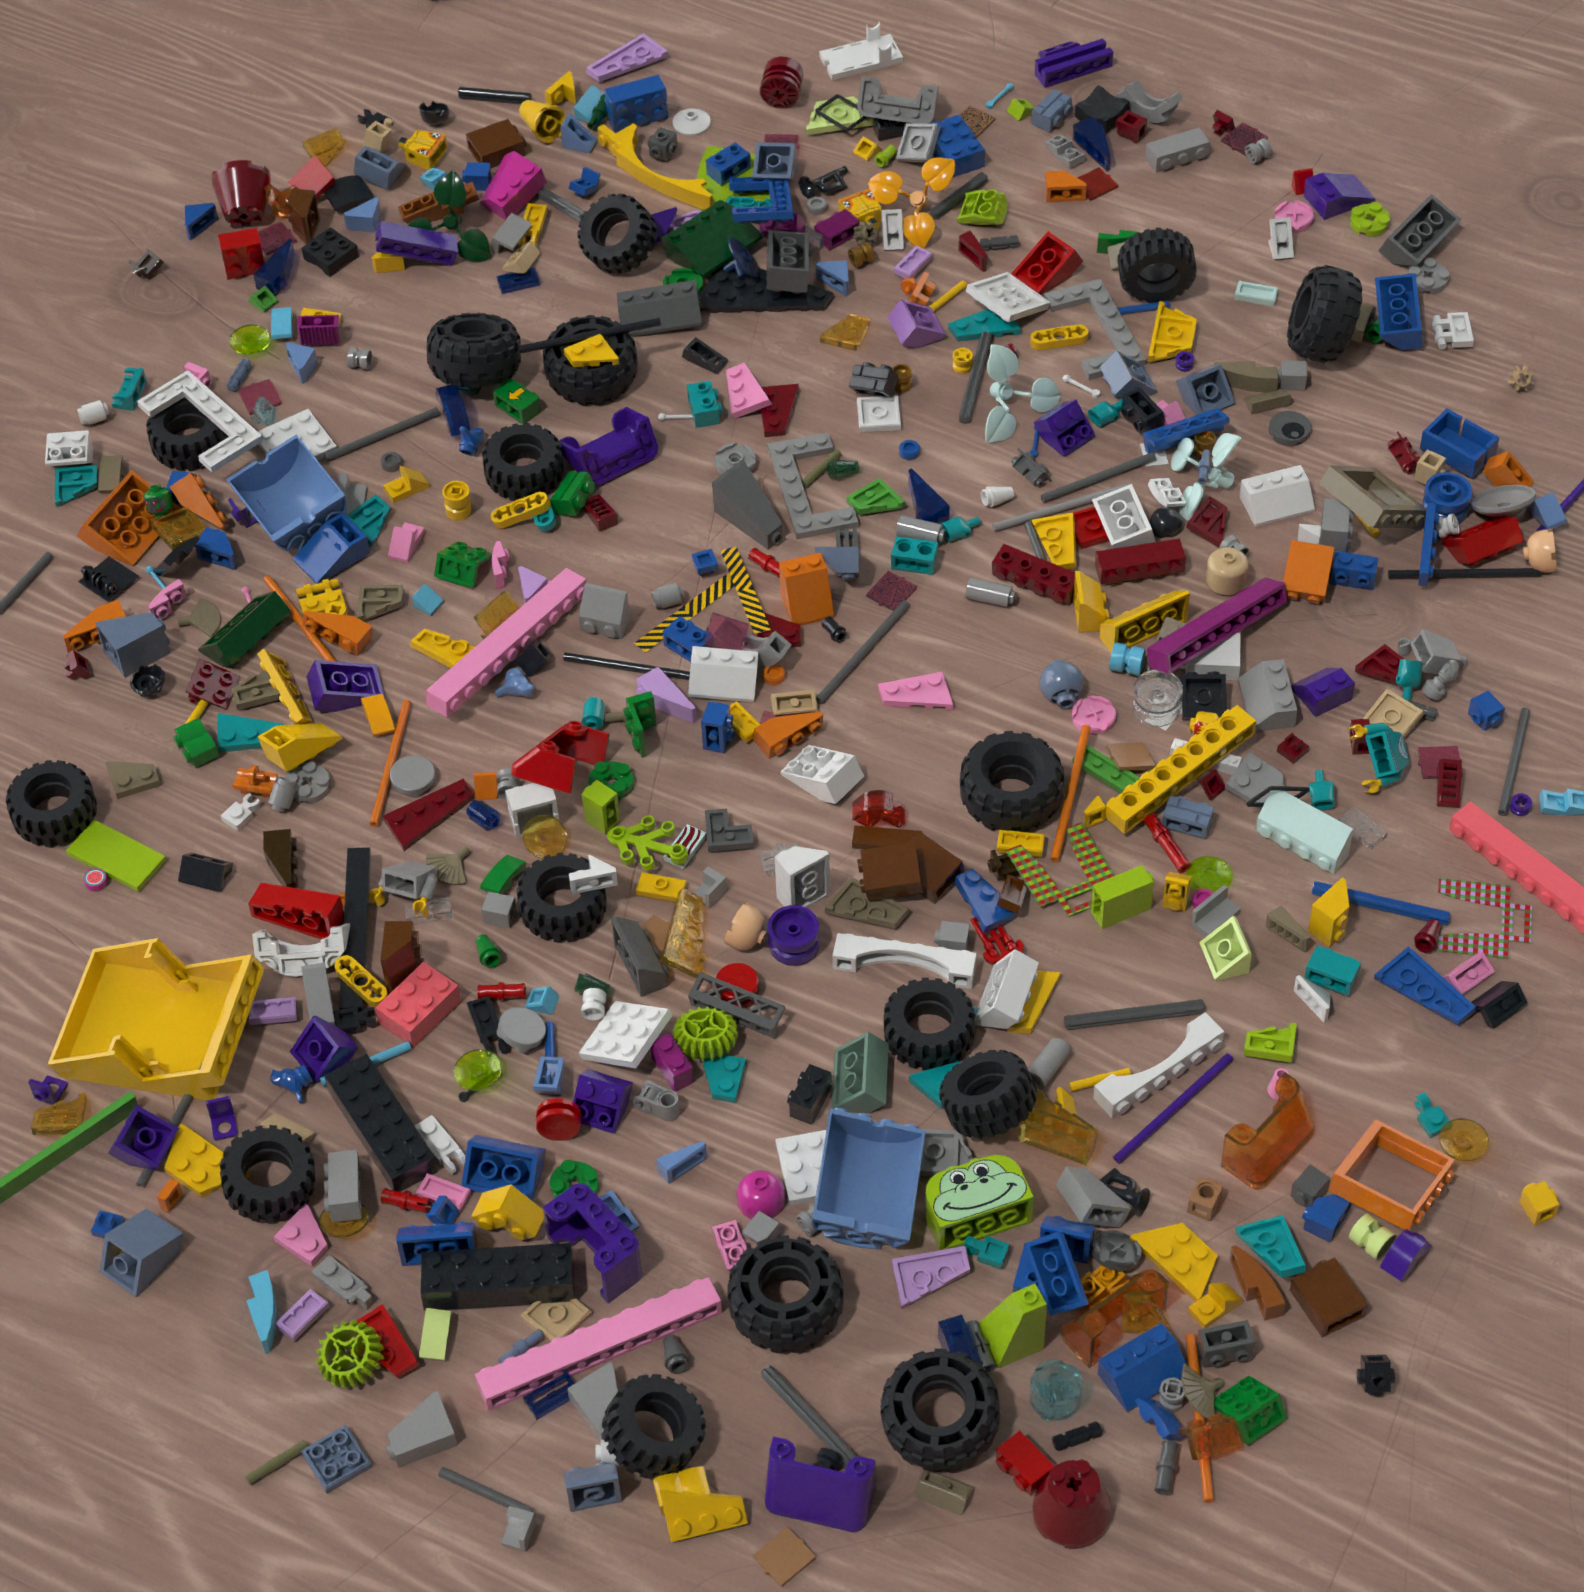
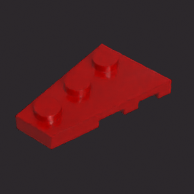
M383 1304L356 1320L358 1323L365 1322L368 1327H372L376 1334L380 1336V1344L383 1345L384 1350L379 1353L383 1355L384 1359L377 1361V1363L397 1379L419 1366L418 1361Z

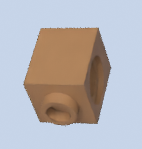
M1199 1177L1189 1198L1187 1213L1211 1221L1221 1200L1223 1185L1218 1184L1215 1180Z

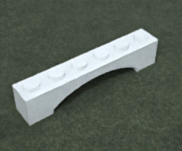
M837 933L832 961L833 969L856 972L857 968L871 964H908L932 971L955 984V987L972 989L977 953L967 950L947 949L945 947L925 946L919 943L911 944L897 940L890 941L875 937L855 936L849 933Z
M1206 1012L1187 1024L1185 1040L1170 1057L1140 1073L1117 1077L1111 1074L1094 1086L1093 1099L1111 1118L1125 1113L1131 1105L1137 1101H1143L1149 1093L1155 1089H1161L1166 1085L1167 1081L1173 1077H1179L1188 1067L1200 1063L1209 1053L1218 1051L1223 1045L1224 1030Z

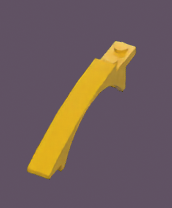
M634 123L616 134L604 124L598 127V141L600 145L611 151L616 156L617 166L634 178L666 196L705 210L713 205V195L703 188V186L707 185L704 179L682 180L665 177L651 171L640 162L634 152L639 141L637 126Z

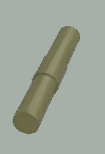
M838 449L833 451L801 481L802 485L808 487L842 455Z
M302 1440L247 1474L245 1478L250 1485L301 1454V1450L308 1447L306 1442Z

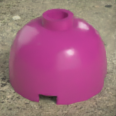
M758 1170L747 1174L740 1181L736 1193L739 1210L751 1220L758 1211L770 1218H774L779 1215L785 1205L786 1195L783 1183L776 1175L769 1171Z

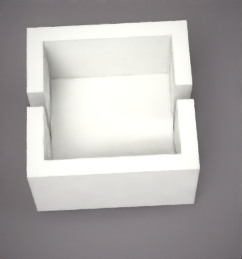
M531 783L505 790L509 818L516 838L560 827L557 800L552 788Z

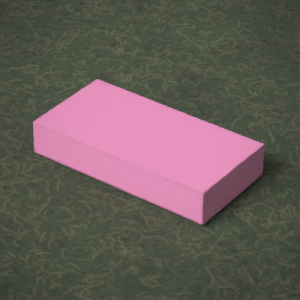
M428 1173L416 1192L417 1196L431 1198L432 1203L436 1202L439 1195L447 1196L458 1208L459 1213L462 1212L472 1194L471 1189Z

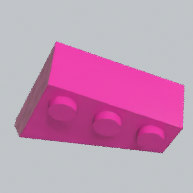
M515 151L506 154L480 200V205L506 221L511 213L516 214L547 183L542 168Z

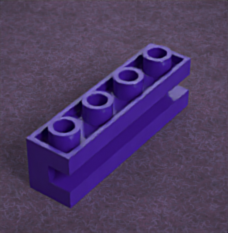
M1102 38L1035 60V76L1044 88L1113 67V51L1110 47L1106 48V41Z
M380 221L375 234V241H377L376 252L451 266H453L458 254L457 235Z

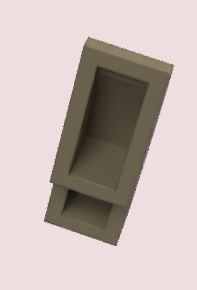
M1362 302L1359 319L1350 341L1362 343L1375 307L1374 304Z
M1255 361L1214 362V365H1222L1230 387L1261 393L1277 390V367H1256Z

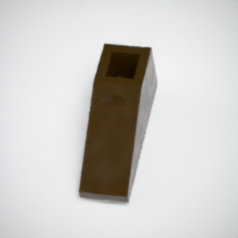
M291 829L263 831V850L268 866L282 886L298 888L297 874H294V870L298 869L297 856H294V851H298L297 838L292 837Z

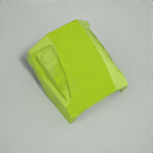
M991 189L988 191L978 190L965 193L966 198L960 215L956 218L958 223L977 225L1003 224L1008 211L1007 198L1004 192L998 193L995 189Z

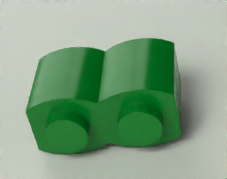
M199 718L174 729L176 736L173 739L178 749L183 748L182 754L187 763L191 762L195 768L219 757L214 741Z

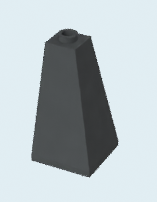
M739 461L712 482L714 512L766 549H770L782 540V523L745 461Z

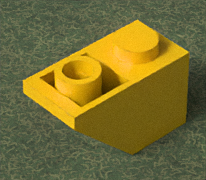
M1169 872L1166 875L1162 907L1185 912L1191 891L1192 876Z

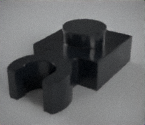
M364 109V116L357 115L358 122L366 124V129L375 121L384 125L385 119L389 118L379 112L373 115L368 109Z
M357 1007L334 1011L335 1025L347 1034L360 1032L361 1025L374 1027L377 1025L376 1018H368L375 1015L374 1007H367L362 1012H358Z

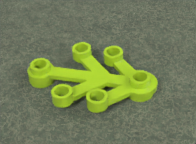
M651 815L644 816L641 819V823L628 828L615 826L607 834L608 841L613 846L619 847L621 852L620 858L625 865H630L635 861L634 853L628 849L627 843L635 845L640 856L641 867L645 871L652 870L655 866L654 859L648 854L647 849L669 855L671 862L676 865L684 864L689 858L686 847L681 844L670 846L654 841L675 834L676 829L671 821L662 823L661 828L641 836L634 835L644 830L651 831L656 827L655 819Z

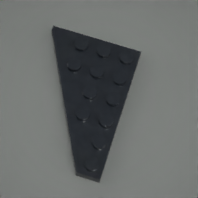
M733 259L718 268L699 294L701 311L711 310V313H742V310L786 312V309L825 311L833 300V292L809 284L807 286V293H793L791 291L774 292L768 290L767 270L758 268V278L754 279L746 274L744 279H739L735 269L728 274L723 269Z

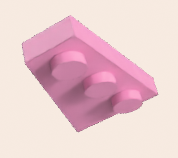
M943 672L878 684V691L883 706L910 708L912 705L925 706V709H933V706L945 707V710H953V703Z

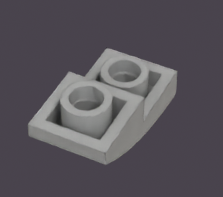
M1061 134L1055 135L1045 142L1050 152L1068 168H1072L1085 161V154L1073 148L1072 140Z

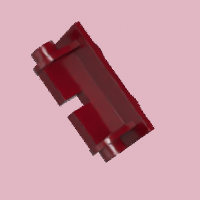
M1396 432L1399 438L1390 440L1388 442V449L1394 458L1397 459L1402 471L1410 474L1417 467L1420 457L1416 451L1411 452L1410 448H1412V445L1408 438H1402L1400 433Z

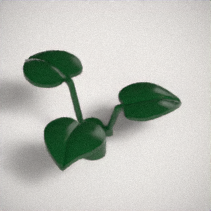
M452 170L441 178L434 187L436 201L441 205H448L450 211L444 217L443 223L432 227L431 221L428 218L422 217L413 220L408 226L431 231L444 226L448 229L457 228L458 235L462 239L458 242V254L463 259L472 262L488 260L492 256L489 241L481 230L469 229L465 232L464 236L462 235V227L460 226L462 217L452 209V206L461 207L465 203L467 196L466 188L460 176Z

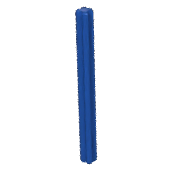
M1315 881L1312 887V894L1322 896L1333 885ZM1347 888L1348 900L1352 904L1426 921L1435 919L1443 925H1448L1450 920L1449 911Z

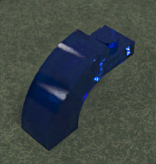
M451 384L436 388V400L442 408L448 433L451 437L461 434L459 430L461 426L471 430L458 387Z

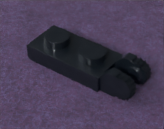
M490 996L467 1002V1008L480 1043H483L487 1058L493 1057V1050L489 1045V1041L497 1039L498 1048L501 1053H506L505 1042L497 1035L499 1021Z

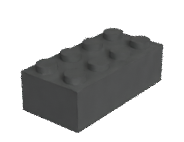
M769 230L767 242V289L774 292L791 291L793 293H807L809 277L808 233Z

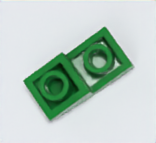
M1120 230L1119 235L1099 233L1097 253H1108L1107 248L1109 246L1126 242L1127 239L1133 238V235L1138 232Z
M510 855L504 856L486 875L480 885V889L498 894L504 893L512 887V878L526 869V861Z

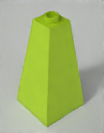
M1036 1284L1011 1293L979 1322L984 1339H987L990 1344L989 1351L998 1369L1044 1349L1047 1303Z

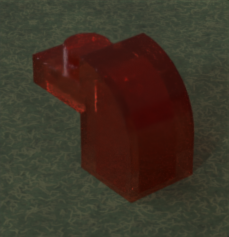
M885 790L869 791L852 802V820L870 827L883 820L900 828L905 824V806L893 800L892 792Z

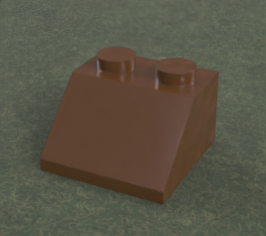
M292 188L290 195L286 197V208L289 209L288 220L292 224L293 232L306 245L314 239L320 222L315 190Z

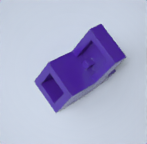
M1405 1229L1388 1250L1380 1268L1402 1281L1410 1276L1418 1259L1428 1254L1432 1245L1426 1242L1425 1237Z

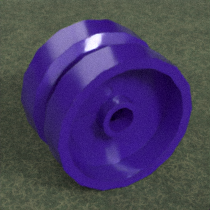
M789 905L781 907L772 914L768 921V945L771 955L778 962L794 966L805 964L815 957L819 951L820 944L819 922L816 915L810 909L799 905Z

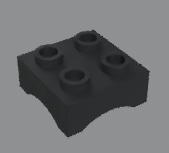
M1098 85L1085 100L1075 105V117L1106 133L1116 124L1120 116L1122 117L1127 110L1129 111V100L1115 97Z
M331 227L302 247L303 259L317 265L329 277L333 276L343 264L359 257L357 245Z

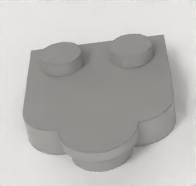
M1249 752L1226 783L1225 788L1248 802L1270 786H1284L1282 784L1283 775L1280 771ZM1269 793L1264 795L1256 802L1265 803Z

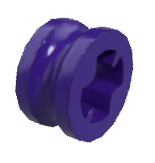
M1186 351L1178 353L1176 355V368L1184 372L1192 370L1194 355Z
M1523 793L1514 795L1510 804L1511 812L1516 816L1528 815L1532 805L1531 798ZM1517 803H1522V806L1525 805V807H1520V804L1517 805Z

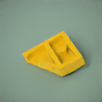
M601 334L564 348V355L573 367L600 366V362H612V365L619 364V358Z

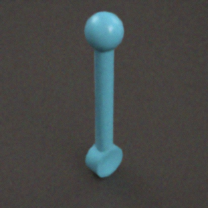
M1008 83L1006 88L992 101H987L986 108L992 109L993 104L1008 90L1011 91L1013 89V84Z
M146 567V572L153 576L161 588H166L156 573L153 572L154 567Z

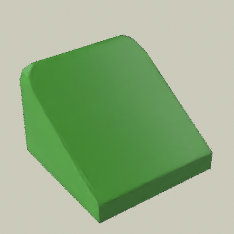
M266 286L254 293L248 300L251 305L262 312H265L279 301Z

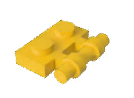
M324 579L321 583L314 585L309 583L303 585L302 588L295 589L297 597L306 596V598L299 599L302 614L305 611L325 613V607L334 601L345 604L341 589L332 591L333 588L339 587L338 579ZM325 591V593L313 596V593Z

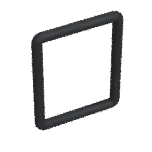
M839 94L834 95L815 110L816 114L844 131H850L868 118L862 116L849 127H845L822 113L820 110L837 98L858 110L856 104Z
M1270 786L1249 800L1246 805L1248 807H1263L1264 803L1256 801L1272 790L1301 791L1294 796L1299 799L1308 793L1310 788Z

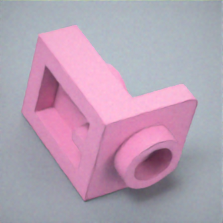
M187 362L184 366V371L188 370L207 388H210L212 382L208 369Z

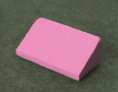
M1480 952L1447 973L1443 978L1463 995L1493 974L1495 970L1485 954Z

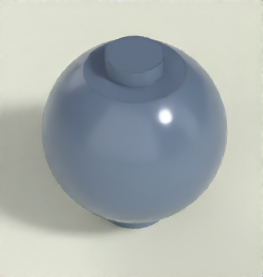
M1058 659L1052 661L1044 668L1039 683L1041 692L1047 700L1058 704V707L1061 709H1067L1075 705V700L1083 690L1084 679L1076 665L1069 661Z

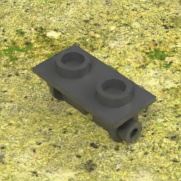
M1020 448L1017 449L1020 455L1018 457L1015 456L1011 460L1013 468L1022 475L1029 470L1025 478L1034 486H1043L1045 479L1049 482L1052 481L1048 475L1050 471L1042 463L1038 465L1030 452L1024 453Z

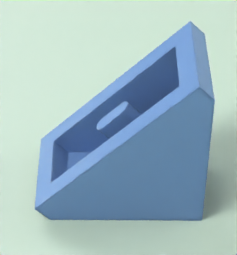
M570 113L567 115L561 125L563 148L589 153L597 139Z
M375 197L343 213L346 229L375 232L381 215L379 199Z
M847 260L818 262L816 264V279L847 297L849 295Z
M287 342L285 346L288 359L301 383H305L318 363L315 348Z
M1554 492L1534 500L1527 507V510L1546 529H1553L1567 522Z
M540 1056L533 1084V1090L536 1093L562 1095L564 1058Z

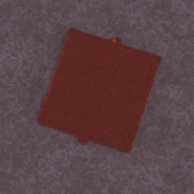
M1100 167L1077 177L1086 183V197L1090 201L1118 188V184L1111 178V175H1107Z

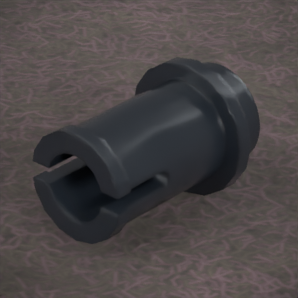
M827 616L822 620L821 626L830 634L833 641L841 642L846 638V629L843 626H839L831 616Z

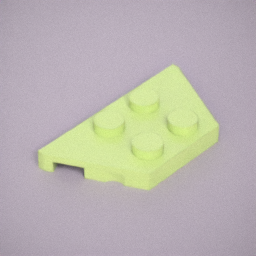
M854 96L845 97L854 104H858V99ZM839 98L820 110L845 127H849L863 116L857 109ZM827 100L816 102L814 112L810 116V123L806 126V135L843 130L815 113L816 108ZM873 117L866 118L854 128L872 126Z

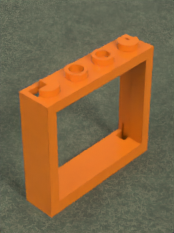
M1375 1119L1334 1172L1328 1191L1403 1230L1407 1229L1410 1231L1415 1224L1419 1225L1425 1215L1424 1211H1430L1435 1201L1434 1197H1440L1445 1187L1444 1183L1449 1184L1455 1174L1451 1171L1455 1159ZM1375 1145L1437 1176L1413 1209L1351 1178Z

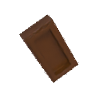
M1007 874L997 905L1018 914L1028 888L1025 882Z

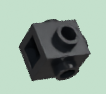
M1360 1355L1361 1369L1356 1371L1357 1384H1361L1364 1392L1372 1396H1381L1384 1392H1391V1383H1395L1394 1368H1391V1362L1387 1355Z

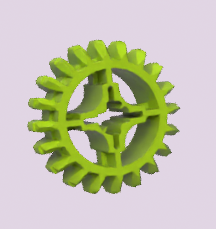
M698 1006L697 1010L689 1009L688 1014L682 1013L681 1018L676 1020L673 1029L676 1044L679 1045L685 1057L692 1056L693 1060L701 1058L704 1061L706 1058H710L713 1061L716 1056L722 1058L723 1053L729 1054L730 1049L735 1047L738 1038L737 1024L732 1015L727 1014L724 1010L719 1011L716 1007L710 1009L709 1006L704 1009Z
M351 1320L350 1324L347 1321H342L341 1327L333 1325L334 1331L332 1333L325 1331L326 1340H319L322 1348L316 1349L317 1354L320 1356L315 1359L316 1363L320 1366L318 1368L319 1372L324 1375L323 1377L327 1382H331L335 1387L341 1386L343 1389H348L349 1386L357 1388L359 1381L362 1384H367L366 1377L375 1378L372 1371L374 1369H381L377 1361L384 1359L383 1355L379 1353L384 1350L383 1345L380 1344V1336L376 1334L372 1327H368L365 1322L358 1323L356 1320ZM346 1349L351 1353L354 1359L348 1356L349 1354L345 1352Z

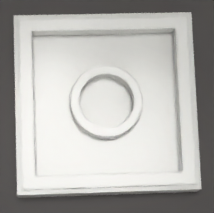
M898 395L892 398L882 396L857 398L859 432L901 430Z

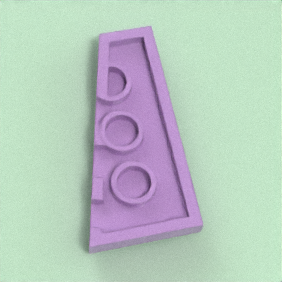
M643 33L586 67V71L596 81L601 82L667 58L668 51Z

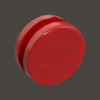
M743 963L728 964L721 968L716 975V978L759 995L758 975L749 965ZM729 990L719 994L721 1000L726 1002L735 999L734 993ZM751 999L740 1002L742 1008L754 1003Z
M564 1098L549 1099L542 1102L536 1110V1130L546 1139L554 1141L568 1140L575 1137L581 1129V1110L571 1100Z

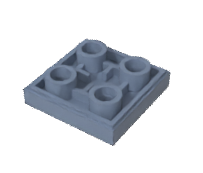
M346 1425L301 1450L303 1458L326 1494L372 1468L370 1461Z

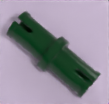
M605 94L600 96V100L597 106L593 108L592 117L587 124L590 130L593 124H595L593 129L595 132L598 131L602 120L607 116Z

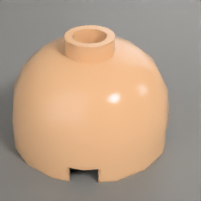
M1544 529L1533 533L1528 539L1527 547H1523L1524 560H1529L1530 566L1540 572H1557L1553 530Z
M748 903L743 904L731 922L733 924L731 931L727 930L724 943L738 950H748L753 948L756 943L762 944L767 932L764 931L766 922L761 911Z

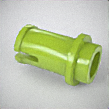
M888 145L884 151L877 153L874 159L876 165L886 167L889 161L897 155L896 147Z

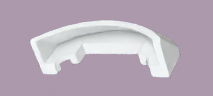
M350 923L331 927V934L327 938L322 939L321 943L312 945L290 944L277 939L265 929H261L252 934L255 957L260 962H264L273 968V971L287 976H302L301 966L325 962L327 969L345 952Z

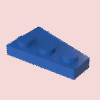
M974 869L956 876L954 883L964 901L969 903L973 909L972 915L975 919L978 918L983 933L1017 918V913L997 905L1000 893Z

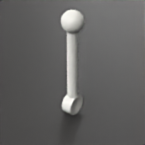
M1069 375L1063 376V381L1065 383L1070 382L1071 384L1091 393L1092 397L1098 398L1100 396L1099 390H1092L1084 386L1083 384L1071 379Z
M660 413L658 419L660 421L665 419H693V415H665Z

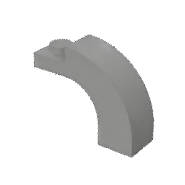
M1138 80L1125 86L1116 95L1118 98L1129 100V111L1147 118V122L1150 123L1166 121L1176 111V108L1179 106L1177 103L1183 98L1179 92L1165 99L1155 98L1147 93Z
M728 616L713 633L729 647L728 649L758 652L757 667L775 665L792 645L776 631L766 638L753 636Z

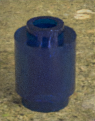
M474 800L467 807L466 814L469 816V819L484 830L489 831L499 825L500 813L484 801Z

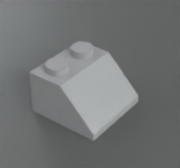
M585 583L579 613L580 629L588 633L622 639L630 621L627 591Z

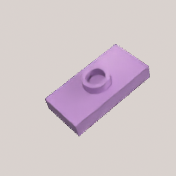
M916 245L894 267V274L904 279L914 278L933 258V253Z
M296 997L253 1001L249 1012L250 1025L297 1021Z
M310 1289L275 1323V1326L292 1341H295L329 1308V1304Z

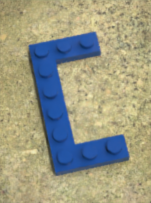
M752 177L729 178L730 191L739 194L749 190H753L755 193L769 190L771 206L732 208L733 222L737 221L739 224H746L749 221L766 223L769 220L787 222L789 219H793L788 180L753 179Z

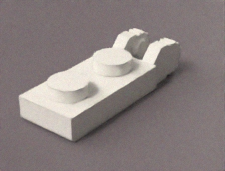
M433 1115L415 1125L434 1154L436 1161L440 1165L442 1164L450 1174L456 1172L455 1165L450 1161V1158L453 1156L464 1166L466 1155Z

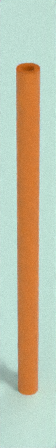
M266 575L263 578L265 584L271 591H276L291 610L289 615L325 661H336L317 635L303 627V617L272 577Z
M403 700L370 820V825L373 827L379 825L391 781L390 770L396 762L411 707V701Z
M1086 724L1082 725L1054 840L1050 860L1053 862H1059L1085 755L1091 729Z
M1189 1333L1185 1336L1188 1364L1192 1370L1200 1375L1196 1335ZM1194 1410L1204 1503L1214 1502L1206 1423L1205 1418Z

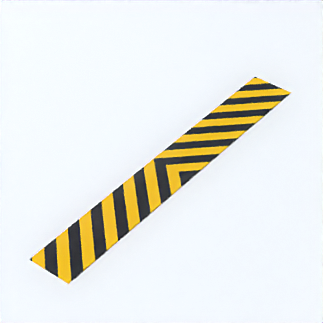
M737 546L720 550L753 633L771 630Z
M730 574L724 575L634 644L645 653L663 640V631L679 616L690 620L733 588L734 583Z

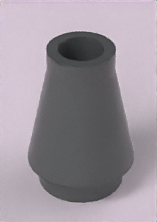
M668 1335L663 1339L665 1367L673 1374L682 1373L688 1368L689 1357L679 1343L677 1336Z

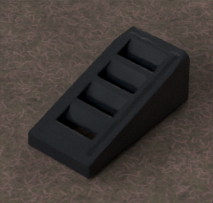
M873 118V129L878 140L881 141L903 136L904 125L908 122Z
M697 337L684 348L682 358L714 373H717L728 362L726 357ZM718 361L719 363L715 366L713 363Z

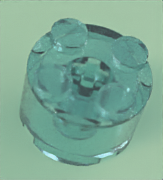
M1057 1359L1039 1364L1030 1380V1403L1033 1409L1045 1421L1063 1420L1079 1410L1082 1393V1378L1079 1371L1070 1364L1069 1366L1063 1363L1062 1360Z

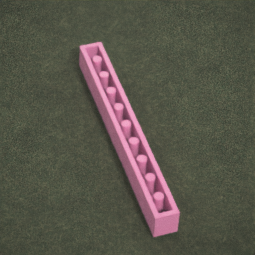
M565 568L426 690L427 706L445 717L456 712L465 701L471 699L482 686L487 685L491 678L499 674L509 662L514 661L517 655L524 649H527L535 639L542 636L552 624L557 623L561 616L569 612L578 601L582 600L586 578Z
M709 1277L694 1280L688 1286L673 1289L666 1295L656 1299H649L644 1304L635 1308H627L616 1316L603 1318L594 1325L587 1328H579L574 1333L565 1337L555 1338L550 1343L541 1347H533L527 1353L517 1357H509L503 1363L493 1367H485L475 1374L477 1387L488 1411L717 1316L722 1313L721 1300Z

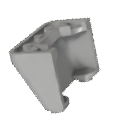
M861 76L857 108L859 113L865 117L928 124L934 117L939 87L926 85L920 89L917 99L880 94L881 84L878 79Z

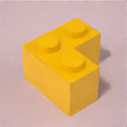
M513 1185L483 1192L471 1215L481 1228L489 1231L504 1227L513 1238L520 1241L535 1237L544 1219L543 1209Z

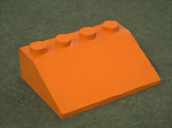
M131 470L85 521L77 537L94 550L133 566L182 508L173 502V508L168 515L154 517L152 514H149L146 510L143 495L149 490L148 487L152 485Z

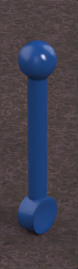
M1034 425L1035 436L1030 453L1036 458L1038 456L1036 449L1039 432Z

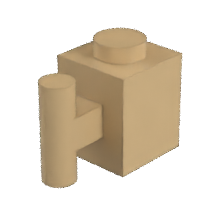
M386 118L384 125L377 121L370 125L365 132L363 147L368 146L382 153L387 150L391 138L392 120Z

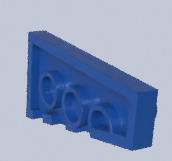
M1427 503L1419 586H1427L1428 578H1433L1434 565H1430V560L1435 559L1436 548L1432 547V543H1436L1437 530H1433V527L1438 525L1439 513L1435 512V503Z
M1409 946L1374 974V979L1458 1026L1476 1012V1007Z

